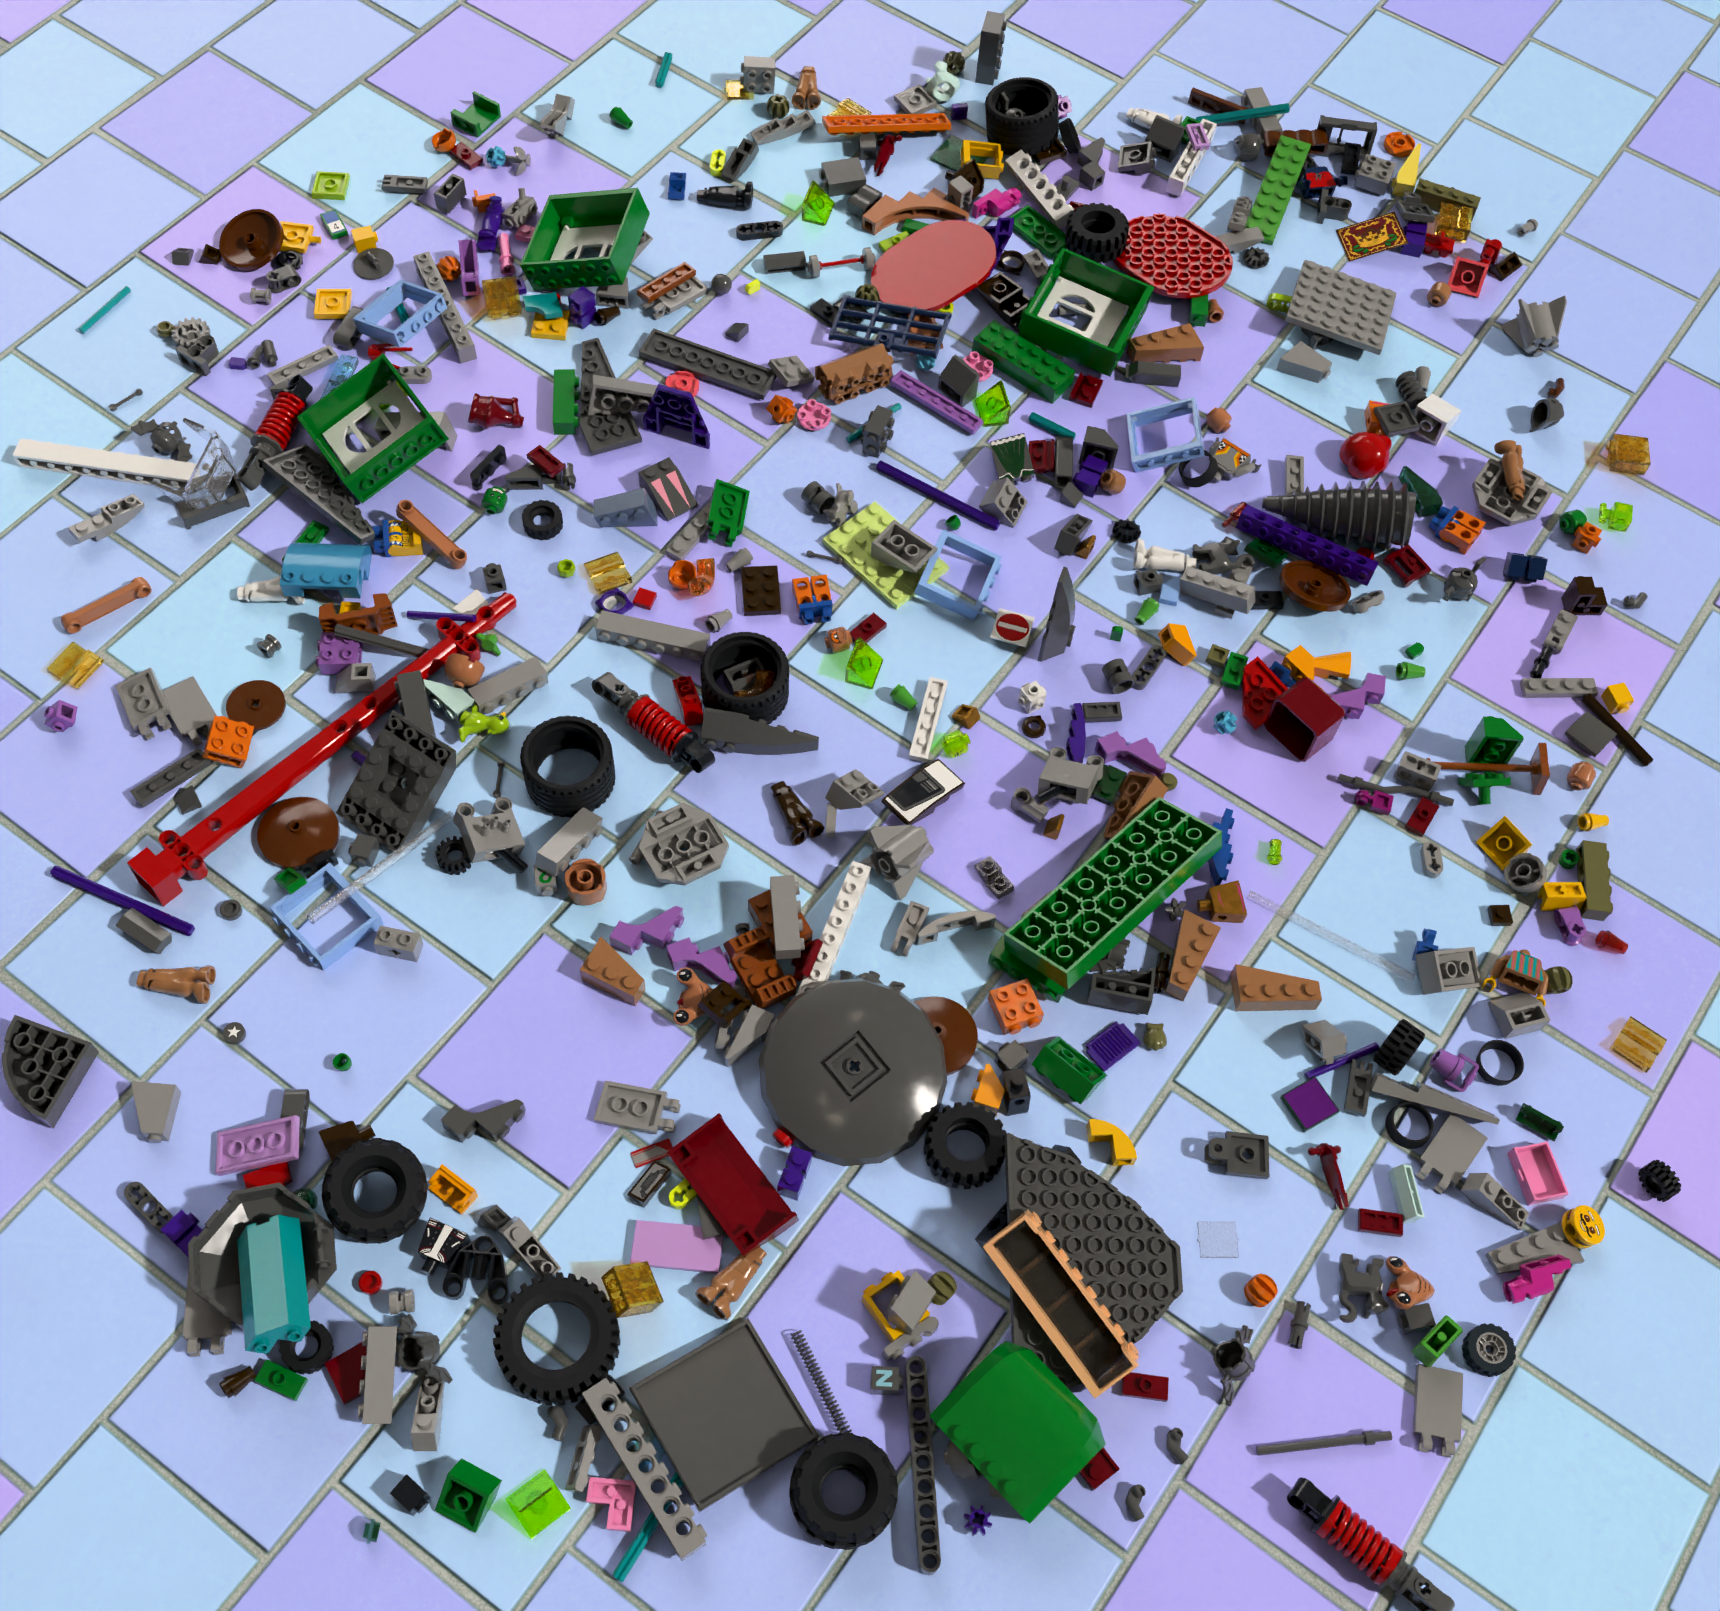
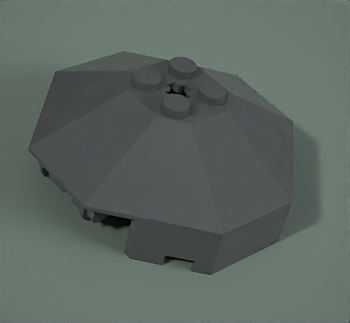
M280 1183L232 1191L227 1197L228 1201L220 1211L216 1210L204 1224L206 1227L197 1237L194 1236L188 1243L190 1289L198 1297L244 1330L237 1240L246 1226L253 1223L260 1225L269 1222V1218L276 1215L300 1219L308 1304L337 1270L334 1226L314 1212L306 1201L294 1195Z

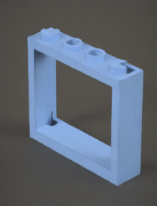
M400 279L357 314L353 320L359 333L401 348L445 311L447 305L441 293ZM407 298L425 304L394 331L377 325L381 319Z
M1195 397L1127 413L1131 459L1136 473L1205 456L1199 410ZM1193 413L1195 442L1139 455L1136 427Z
M943 529L935 545L938 550L928 560L914 594L974 621L976 615H981L984 609L982 602H986L990 595L988 588H992L996 581L994 574L998 575L1002 567L999 564L1002 556ZM943 545L991 566L975 605L927 583Z
M328 863L306 880L308 883L291 895L288 893L270 907L273 913L272 920L278 926L282 924L285 928L283 930L290 939L294 938L297 941L296 945L301 952H307L310 955L308 958L314 966L317 967L319 965L323 970L327 969L376 931L379 926L383 925L381 916L331 863ZM329 881H332L368 921L321 956L284 915Z

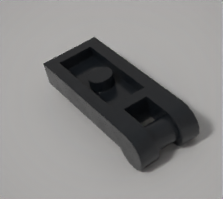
M498 444L470 473L471 484L474 490H481L484 481L489 476H492L500 465L505 463L507 457L504 446Z

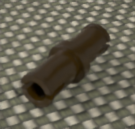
M1164 952L1157 955L1153 990L1155 993L1156 988H1158L1157 994L1165 992L1166 978L1169 977L1168 966L1171 956L1167 953L1166 958H1164Z

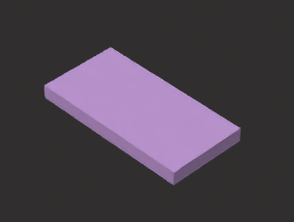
M294 1115L217 1132L215 1174L223 1176L299 1159L300 1117Z
M636 1220L630 1265L718 1274L723 1236L703 1240L701 1226Z

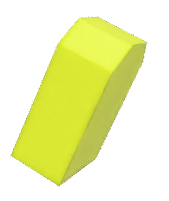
M755 279L745 286V291L750 295L760 290V281Z

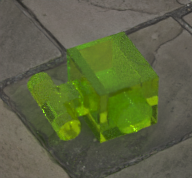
M1615 502L1611 509H1607V504L1601 503L1599 506V523L1603 524L1608 519V529L1626 532L1632 522L1633 505Z

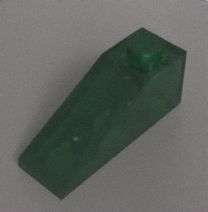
M1403 466L1398 478L1402 485L1406 483L1408 492H1416L1415 512L1418 518L1438 514L1443 505V500L1437 490L1409 467Z

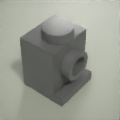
M489 563L485 568H482L489 594L507 590L501 564Z
M1156 569L1143 572L1137 570L1133 583L1138 596L1159 592L1161 584H1163L1162 574H1158Z

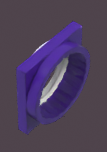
M618 588L605 592L600 599L595 601V604L601 610L622 615L634 607V604L628 599L626 594ZM611 600H619L623 604L622 609L616 611L608 610L606 606Z

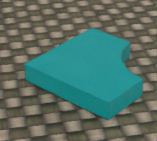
M556 292L522 297L527 312L540 313L545 319L563 317Z

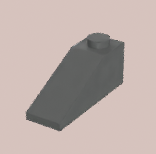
M1076 514L1061 529L1054 549L1062 555L1071 556L1093 520Z

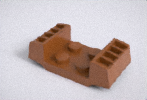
M386 593L373 594L375 607L362 608L350 612L346 611L340 614H336L333 602L319 607V621L323 632H334L335 625L340 624L381 635L385 630L397 627L398 625L392 604Z
M763 925L732 938L723 944L730 963L749 997L761 1009L768 1008L794 996L798 988L793 975H784L768 947L767 941L770 935Z

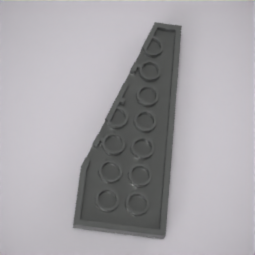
M599 338L583 341L580 426L591 455L642 442V437L630 411L624 414L612 412L603 415V413L588 415L593 374L611 378L616 377Z
M301 445L262 461V467L358 544L362 545L375 539L374 530L368 521L362 517L361 510L354 505L355 501L344 484H341L338 480V475L332 471L331 464L308 445Z

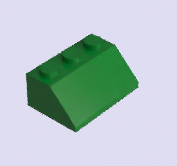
M1483 716L1465 745L1466 763L1508 764L1524 738L1503 718Z
M1059 1036L1044 1045L1031 1064L1039 1074L1049 1078L1056 1088L1065 1091L1072 1101L1079 1104L1086 1101L1108 1076Z

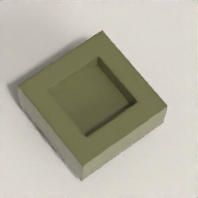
M1212 644L1205 662L1223 668L1230 650Z

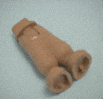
M812 66L803 67L800 72L796 93L792 96L791 102L799 110L805 109L806 98L809 110L818 108L821 103V97L818 94L816 71Z
M1513 440L1500 441L1495 444L1494 450L1497 454H1503L1501 464L1509 492L1514 499L1521 501L1524 499L1523 493L1525 492L1522 474L1524 463L1521 445H1516V441Z
M210 965L200 969L183 967L154 970L150 968L148 971L141 970L139 972L136 984L137 986L145 987L146 990L169 993L181 997H189L194 994L199 1003L206 1004L210 999L209 985H212L215 981L216 970L214 966Z
M759 1247L744 1257L742 1254H739L726 1268L712 1278L709 1287L699 1288L695 1295L703 1304L707 1306L712 1304L713 1311L721 1319L727 1321L731 1316L730 1303L736 1302L740 1298L747 1284L763 1264L762 1260L767 1253ZM721 1291L724 1292V1293L722 1294V1296H720V1297L714 1302V1300H715L716 1296L718 1295V1293L721 1292Z

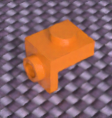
M473 190V206L477 207L478 213L486 212L487 207L492 202L490 197L495 196V193L478 196L477 190Z

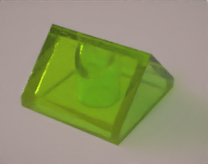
M814 180L811 182L802 203V221L825 226L835 202Z
M1000 380L975 399L979 416L984 420V427L1009 423L1011 406L1003 382Z
M860 637L857 638L847 663L845 682L873 689L884 659Z
M545 1469L505 1498L531 1539L571 1509Z

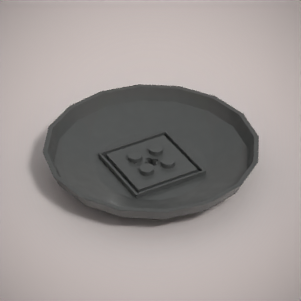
M864 978L825 981L795 996L770 1024L759 1057L761 1097L776 1127L783 1131L798 1148L813 1153L812 1157L840 1166L882 1163L914 1146L928 1129L929 1123L933 1121L935 1114L939 1112L947 1085L944 1045L927 1013L898 989ZM850 1062L854 1064L858 1062L860 1064L858 1072L856 1070L850 1071Z

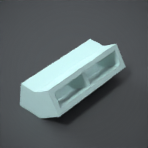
M1402 1164L1392 1168L1389 1171V1176L1398 1212L1403 1214V1224L1415 1223L1417 1220L1425 1218L1411 1165Z

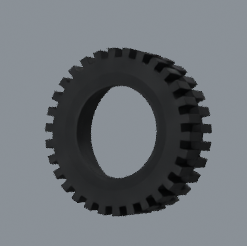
M556 1272V1278H551L550 1273L543 1274L544 1280L538 1281L537 1277L532 1278V1285L527 1287L526 1283H523L520 1286L521 1292L519 1294L513 1291L510 1295L511 1302L505 1301L502 1305L504 1312L503 1314L498 1313L496 1318L498 1325H494L493 1330L495 1338H493L495 1357L508 1383L510 1382L514 1390L520 1391L523 1397L527 1399L531 1397L533 1402L539 1404L540 1401H544L546 1405L552 1406L553 1402H557L559 1406L565 1405V1400H571V1403L577 1402L578 1396H581L583 1392L602 1379L609 1376L608 1371H613L615 1367L614 1360L618 1358V1345L620 1346L621 1340L616 1313L610 1300H607L606 1294L602 1290L599 1291L598 1286L593 1282L588 1284L587 1279L582 1276L578 1280L575 1274L569 1273L568 1278H566L562 1272ZM552 1302H565L579 1308L587 1317L591 1331L588 1347L578 1361L566 1368L557 1370L541 1368L534 1364L524 1352L522 1346L524 1325L530 1315L541 1306Z

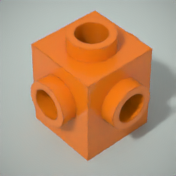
M775 395L766 407V410L773 415L772 419L774 421L787 424L794 418V414L798 409L793 406L792 400Z
M1586 522L1583 528L1579 526L1573 536L1576 538L1571 546L1587 554L1592 546L1596 548L1602 539L1599 537L1602 530Z

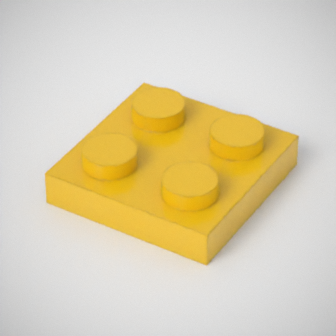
M317 289L314 307L315 319H344L351 309L352 290Z
M562 310L563 317L545 319L542 314L535 312L531 337L565 341L570 311Z

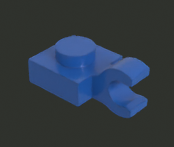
M1274 661L1269 668L1289 688L1297 682L1289 677L1291 671L1279 662Z
M1424 928L1422 932L1423 942H1416L1412 960L1416 961L1415 955L1438 951L1439 946L1433 945L1437 931Z

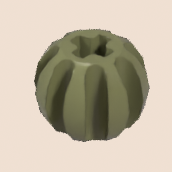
M950 51L943 58V61L947 63V72L957 75L963 71L965 57L959 51Z
M779 94L772 95L767 101V112L772 118L778 117L780 119L788 114L790 106L785 96Z
M861 285L855 293V298L879 301L880 298L879 292L874 285ZM858 305L860 308H865L867 310L872 308Z
M1556 966L1545 970L1549 977L1548 993L1560 994L1571 989L1573 980L1567 968Z
M944 1271L936 1272L927 1281L936 1291L935 1297L932 1300V1303L936 1305L945 1304L957 1290L954 1278Z

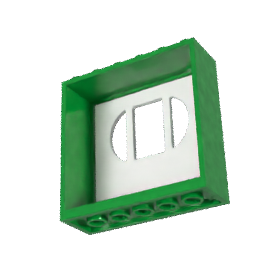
M626 188L549 195L520 263V267L533 290L623 285L650 215L639 189ZM602 247L599 257L581 258L584 248ZM611 247L608 257H605L608 248ZM577 250L573 259L565 260L570 253Z
M1062 248L1059 254L1056 253L1053 264L1049 265L1046 272L1047 275H1043L1040 282L1041 286L1036 287L1035 296L1030 297L1027 304L1028 308H1024L1021 317L1023 319H1021L1018 325L1020 330L1019 336L1110 377L1125 351L1129 339L1132 338L1147 310L1154 287ZM1061 298H1080L1086 301L1092 307L1094 312L1086 310L1080 306H1077ZM1060 304L1092 318L1086 331H1081L1049 317L1054 306Z
M384 353L297 416L341 480L362 504L449 440ZM396 381H398V383L401 385V387L404 389V391L407 393V395L410 397V399L413 401V403L417 406V408L420 410V412L426 419H423V417L420 415V413L417 411L414 405L410 402V400L398 386ZM389 404L399 409L401 420L397 429L394 428L380 409V405ZM374 409L391 431V434L374 447H371L355 426V422ZM349 428L352 429L365 447L366 452L357 453L347 448L345 436ZM322 436H324V438L327 440V442H328L329 445L332 447V449L335 451V453L337 454V456L339 457V459L336 457V455H335V454L333 453V451L330 449V447H329L328 444L325 442V440L323 439Z

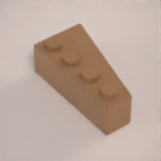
M1189 323L1130 338L1126 353L1132 363L1135 361L1170 363V360L1187 362L1188 359L1201 361L1204 345Z
M1235 964L1230 973L1235 1011L1316 1010L1322 1001L1319 981Z

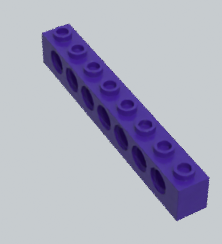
M1246 505L1235 527L1368 586L1379 564L1377 561L1249 505Z

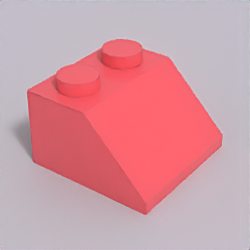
M1457 256L1454 259L1447 284L1452 291L1479 297L1489 264Z

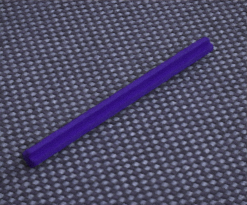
M882 460L877 463L876 469L913 489L994 530H997L1000 526V520Z
M54 866L50 871L52 877L127 910L134 908L149 919L182 934L191 936L195 930L193 924L64 868Z

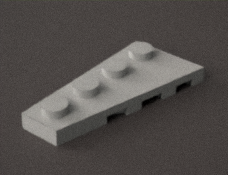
M1561 1222L1485 1254L1496 1275L1520 1272L1519 1265L1557 1254L1570 1259L1571 1264H1581L1585 1261L1578 1248L1566 1238Z

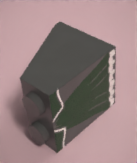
M1025 433L990 441L998 480L1008 477L1015 484L1014 482L1018 481L1022 483L1029 482L1034 478V470Z

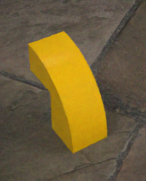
M1089 1119L1086 1125L1088 1142L1109 1141L1112 1166L1134 1165L1137 1154L1129 1137L1121 1129L1109 1122Z

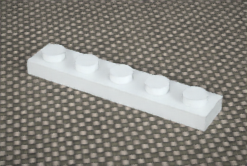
M929 678L908 759L925 763L928 761L948 685L946 680Z

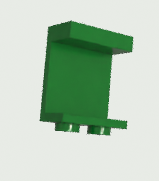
M474 91L472 92L474 103L462 113L453 109L450 113L452 125L478 138L501 117L499 103Z

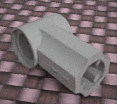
M1017 788L1011 799V807L1015 811L1024 812L1038 823L1042 822L1050 810L1043 804L1038 805L1031 796L1030 791L1026 788Z

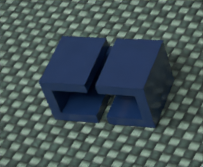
M1507 552L1503 573L1508 576V579L1519 580V577H1525V581L1537 582V580L1544 579L1548 559L1541 556H1524V554Z

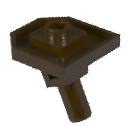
M975 158L968 161L955 173L951 171L946 172L945 179L951 181L961 175L974 186L972 200L983 192L985 180Z

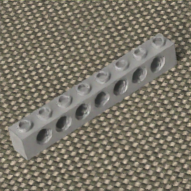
M430 252L414 255L415 268L424 288L441 293L447 305V309L438 317L460 363L477 359L473 340Z
M604 1378L583 1392V1399L681 1561H684L706 1545L704 1538L707 1537V1534L701 1524L696 1526L692 1517L695 1514L690 1505L682 1503L679 1498L682 1493L675 1482L671 1484L668 1480L667 1475L669 1471L665 1464L657 1462L654 1457L657 1452L650 1441L646 1443L642 1435L645 1433L638 1421L635 1423L629 1416L632 1414L626 1401L621 1403L617 1396L620 1394L618 1387L614 1381L609 1383L607 1378ZM607 1401H612L615 1403V1407L612 1411L607 1412L602 1409L603 1404ZM619 1421L627 1423V1428L622 1432L614 1429L615 1424ZM631 1441H636L640 1444L639 1449L635 1452H630L626 1449L627 1444ZM644 1461L652 1464L651 1470L646 1473L639 1470V1465ZM662 1482L665 1486L664 1490L661 1493H654L651 1490L653 1483ZM669 1502L677 1505V1510L673 1514H667L663 1510L664 1506ZM681 1523H686L689 1525L690 1531L686 1535H679L676 1531L677 1526Z

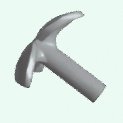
M515 146L513 148L516 156L506 155L505 162L519 163L515 171V175L519 176L526 171V164L530 166L531 156L530 154L526 155L521 147Z

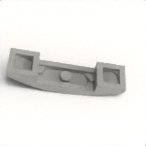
M963 911L945 915L932 921L918 933L917 945L937 941L938 933L971 924H973L975 931L994 927L996 916L995 914L983 911Z

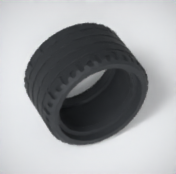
M1030 77L1009 79L995 86L988 93L985 100L988 142L1001 144L1003 154L1010 156L1021 149L1025 154L1028 153L1031 156L1049 148L1056 141L1059 134L1058 95L1055 89L1040 79ZM1004 92L1009 99L1008 109H1020L1027 116L1013 117L999 112L1001 105L998 100L1001 98V93Z
M735 632L719 638L705 651L700 666L701 693L705 707L749 715V719L759 722V719L767 721L766 724L768 725L782 714L789 697V663L785 652L782 651V648L775 641L758 633ZM755 657L759 658L766 672L775 681L764 693L751 697L730 695L724 692L716 683L723 670Z
M558 716L537 725L535 729L530 731V734L527 735L526 740L523 742L520 762L525 786L531 800L541 810H545L546 813H551L554 816L569 818L573 817L581 808H586L593 812L609 798L615 785L612 746L607 734L596 723H592L591 720H586L583 717ZM564 749L584 750L592 754L599 761L598 767L591 776L582 782L572 785H559L546 781L539 775L538 770L542 762L549 755Z

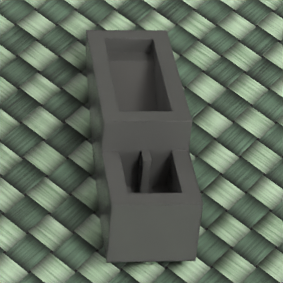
M743 138L738 149L735 148L721 172V176L732 181L740 178L758 154V144Z
M536 465L526 466L505 476L507 490H543V484H561V472L551 478Z

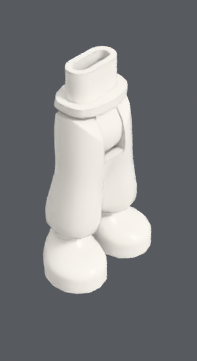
M1130 108L1126 114V118L1131 119L1132 123L1149 130L1156 115L1170 120V117L1166 114L1140 108ZM1176 115L1172 122L1180 125L1183 116Z
M1137 539L1133 569L1146 568L1148 570L1184 572L1187 566L1196 568V558H1190L1188 554L1185 556L1184 553L1158 546H1151L1149 549H1146L1144 540Z
M281 576L270 580L252 582L251 584L246 583L245 586L238 587L237 590L238 600H247V602L287 601L290 596H284L279 585ZM291 596L297 604L305 603V596Z

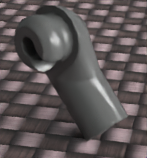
M1644 592L1639 593L1636 599L1632 596L1629 599V596H1626L1623 599V605L1628 609H1638L1643 605L1648 596Z
M557 1405L551 1406L547 1410V1416L555 1424L551 1439L562 1442L568 1426V1418L563 1408Z
M1175 1427L1169 1430L1167 1434L1166 1448L1182 1465L1189 1456L1180 1448L1183 1432L1180 1428Z
M1140 1484L1133 1485L1125 1499V1504L1134 1522L1145 1517L1139 1505L1146 1491Z

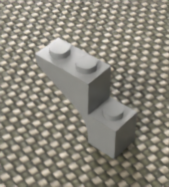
M556 94L551 111L540 121L539 127L543 128L544 132L549 133L550 136H564L567 118L572 119L575 99Z

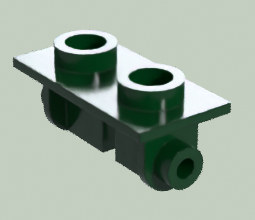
M1525 1103L1522 1104L1516 1117L1517 1122L1552 1141L1556 1140L1558 1133H1561L1564 1128L1560 1121L1554 1120Z

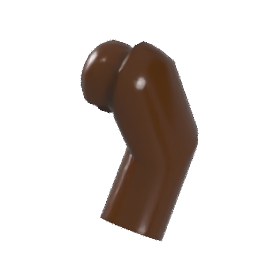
M1563 378L1556 379L1555 389L1549 388L1547 392L1548 397L1557 398L1565 388Z

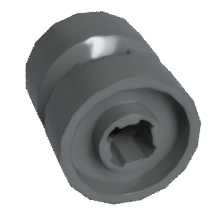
M817 481L809 483L801 495V498L820 515L825 514L823 510L830 509L835 500V497Z
M1123 659L1111 660L1102 667V672L1114 694L1123 693L1134 685L1135 682L1130 672H1128Z

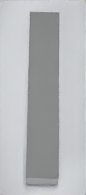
M1374 1072L1371 1079L1370 1090L1497 1125L1500 1121L1495 1114L1419 1081L1412 1088L1378 1072Z

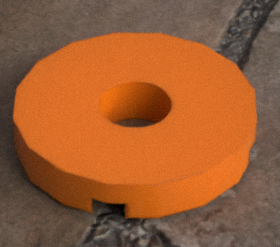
M1399 131L1389 133L1384 140L1383 146L1393 156L1407 157L1414 150L1415 141L1410 135L1402 134L1403 132Z

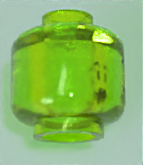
M960 730L944 735L941 742L946 755H950L953 758L967 753L969 750L968 744L971 743L967 733L963 734Z

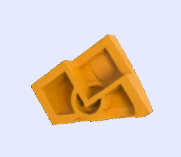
M1351 652L1314 657V676L1328 679L1329 675L1345 679L1349 678Z

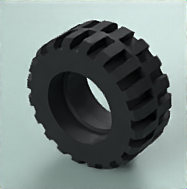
M1104 203L1084 204L1081 208H1076L1067 219L1066 247L1069 251L1097 263L1113 261L1126 248L1129 222L1126 216L1118 208H1113L1112 205L1108 204L1107 206Z
M957 1102L954 1103L953 1108L948 1105L943 1108L942 1113L937 1112L933 1121L929 1123L924 1141L926 1163L928 1166H932L931 1172L934 1176L939 1174L941 1176L940 1181L944 1184L947 1181L951 1182V1187L958 1189V1185H963L964 1189H971V1185H975L976 1188L981 1187L984 1181L988 1183L995 1174H998L1005 1159L1004 1134H1006V1130H1002L1003 1123L1000 1119H994L995 1113L991 1110L986 1112L985 1106L980 1104L979 1107H975L973 1102H967L966 1105ZM958 1130L971 1131L977 1134L984 1142L985 1153L981 1158L974 1161L959 1160L948 1151L945 1145L947 1136Z

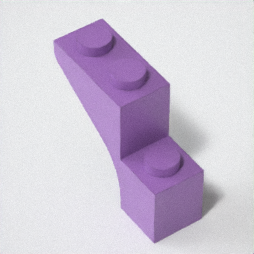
M476 239L458 240L463 296L480 295V271Z
M1367 673L1362 682V687L1331 695V697L1345 709L1344 717L1359 719L1364 711L1365 702L1380 704L1385 694L1386 676Z
M1118 731L1097 739L1095 751L1104 759V764L1115 760L1126 761L1147 774L1155 775L1157 778L1165 772L1166 763L1164 759L1160 758L1154 744L1150 743L1147 737L1127 745L1126 740L1120 736Z
M674 906L640 925H631L619 921L609 936L611 946L629 955H633L635 950L638 951L643 940L664 950L665 946L672 942L676 928H680L684 922L683 908Z
M689 937L666 946L667 956L674 971L685 967L701 971L717 984L725 981L732 988L735 986V981H737L734 969L730 970L728 955L726 952H722L720 946L699 953L696 943L692 944Z

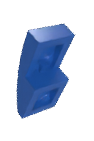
M670 172L668 199L684 200L686 173Z

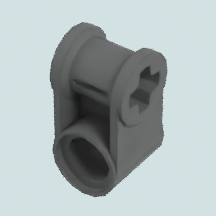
M289 264L269 271L266 274V279L269 281L268 287L272 293L276 294L292 287H297L302 281L295 268Z

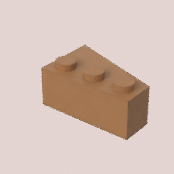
M600 937L580 968L581 979L636 1006L646 990L644 979Z

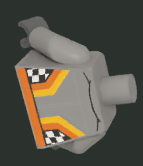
M1217 437L1214 444L1209 448V453L1216 459L1218 464L1217 473L1212 479L1219 483L1223 476L1232 480L1234 477L1238 478L1250 472L1256 473L1262 466V464H1255L1256 459H1253L1251 462V454L1224 437L1221 442L1219 437Z

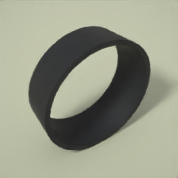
M1067 118L1059 123V130L1068 153L1072 154L1079 152L1081 144L1072 120Z
M1204 450V455L1210 457V465L1198 477L1188 478L1183 475L1186 465L1191 460L1179 463L1180 476L1187 486L1201 487L1209 483L1216 475L1218 464L1208 451Z
M1503 1040L1488 1041L1481 1047L1476 1058L1480 1076L1488 1083L1497 1086L1507 1085L1518 1079L1524 1069L1523 1057L1519 1050ZM1489 1049L1505 1052L1514 1063L1515 1073L1512 1079L1505 1081L1490 1076L1482 1066L1481 1054Z
M1404 1102L1394 1107L1388 1113L1385 1127L1389 1137L1397 1145L1407 1149H1416L1428 1142L1434 1123L1431 1114L1425 1107L1415 1102ZM1410 1107L1419 1111L1428 1122L1429 1134L1420 1140H1411L1401 1135L1394 1124V1114L1398 1108Z

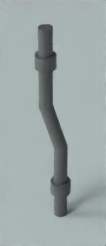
M1341 773L1338 776V781L1350 784L1357 789L1364 788L1373 792L1377 790L1386 794L1410 793L1424 797L1433 803L1439 802L1452 806L1454 803V799L1442 796L1439 792L1433 790L1429 792L1410 785L1383 787L1364 781L1363 778L1357 776L1350 777Z

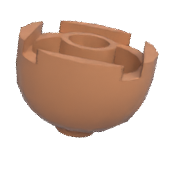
M452 653L448 656L445 664V675L453 683L454 687L461 689L471 687L480 681L485 669L484 665L477 660L474 663L469 661L468 656Z

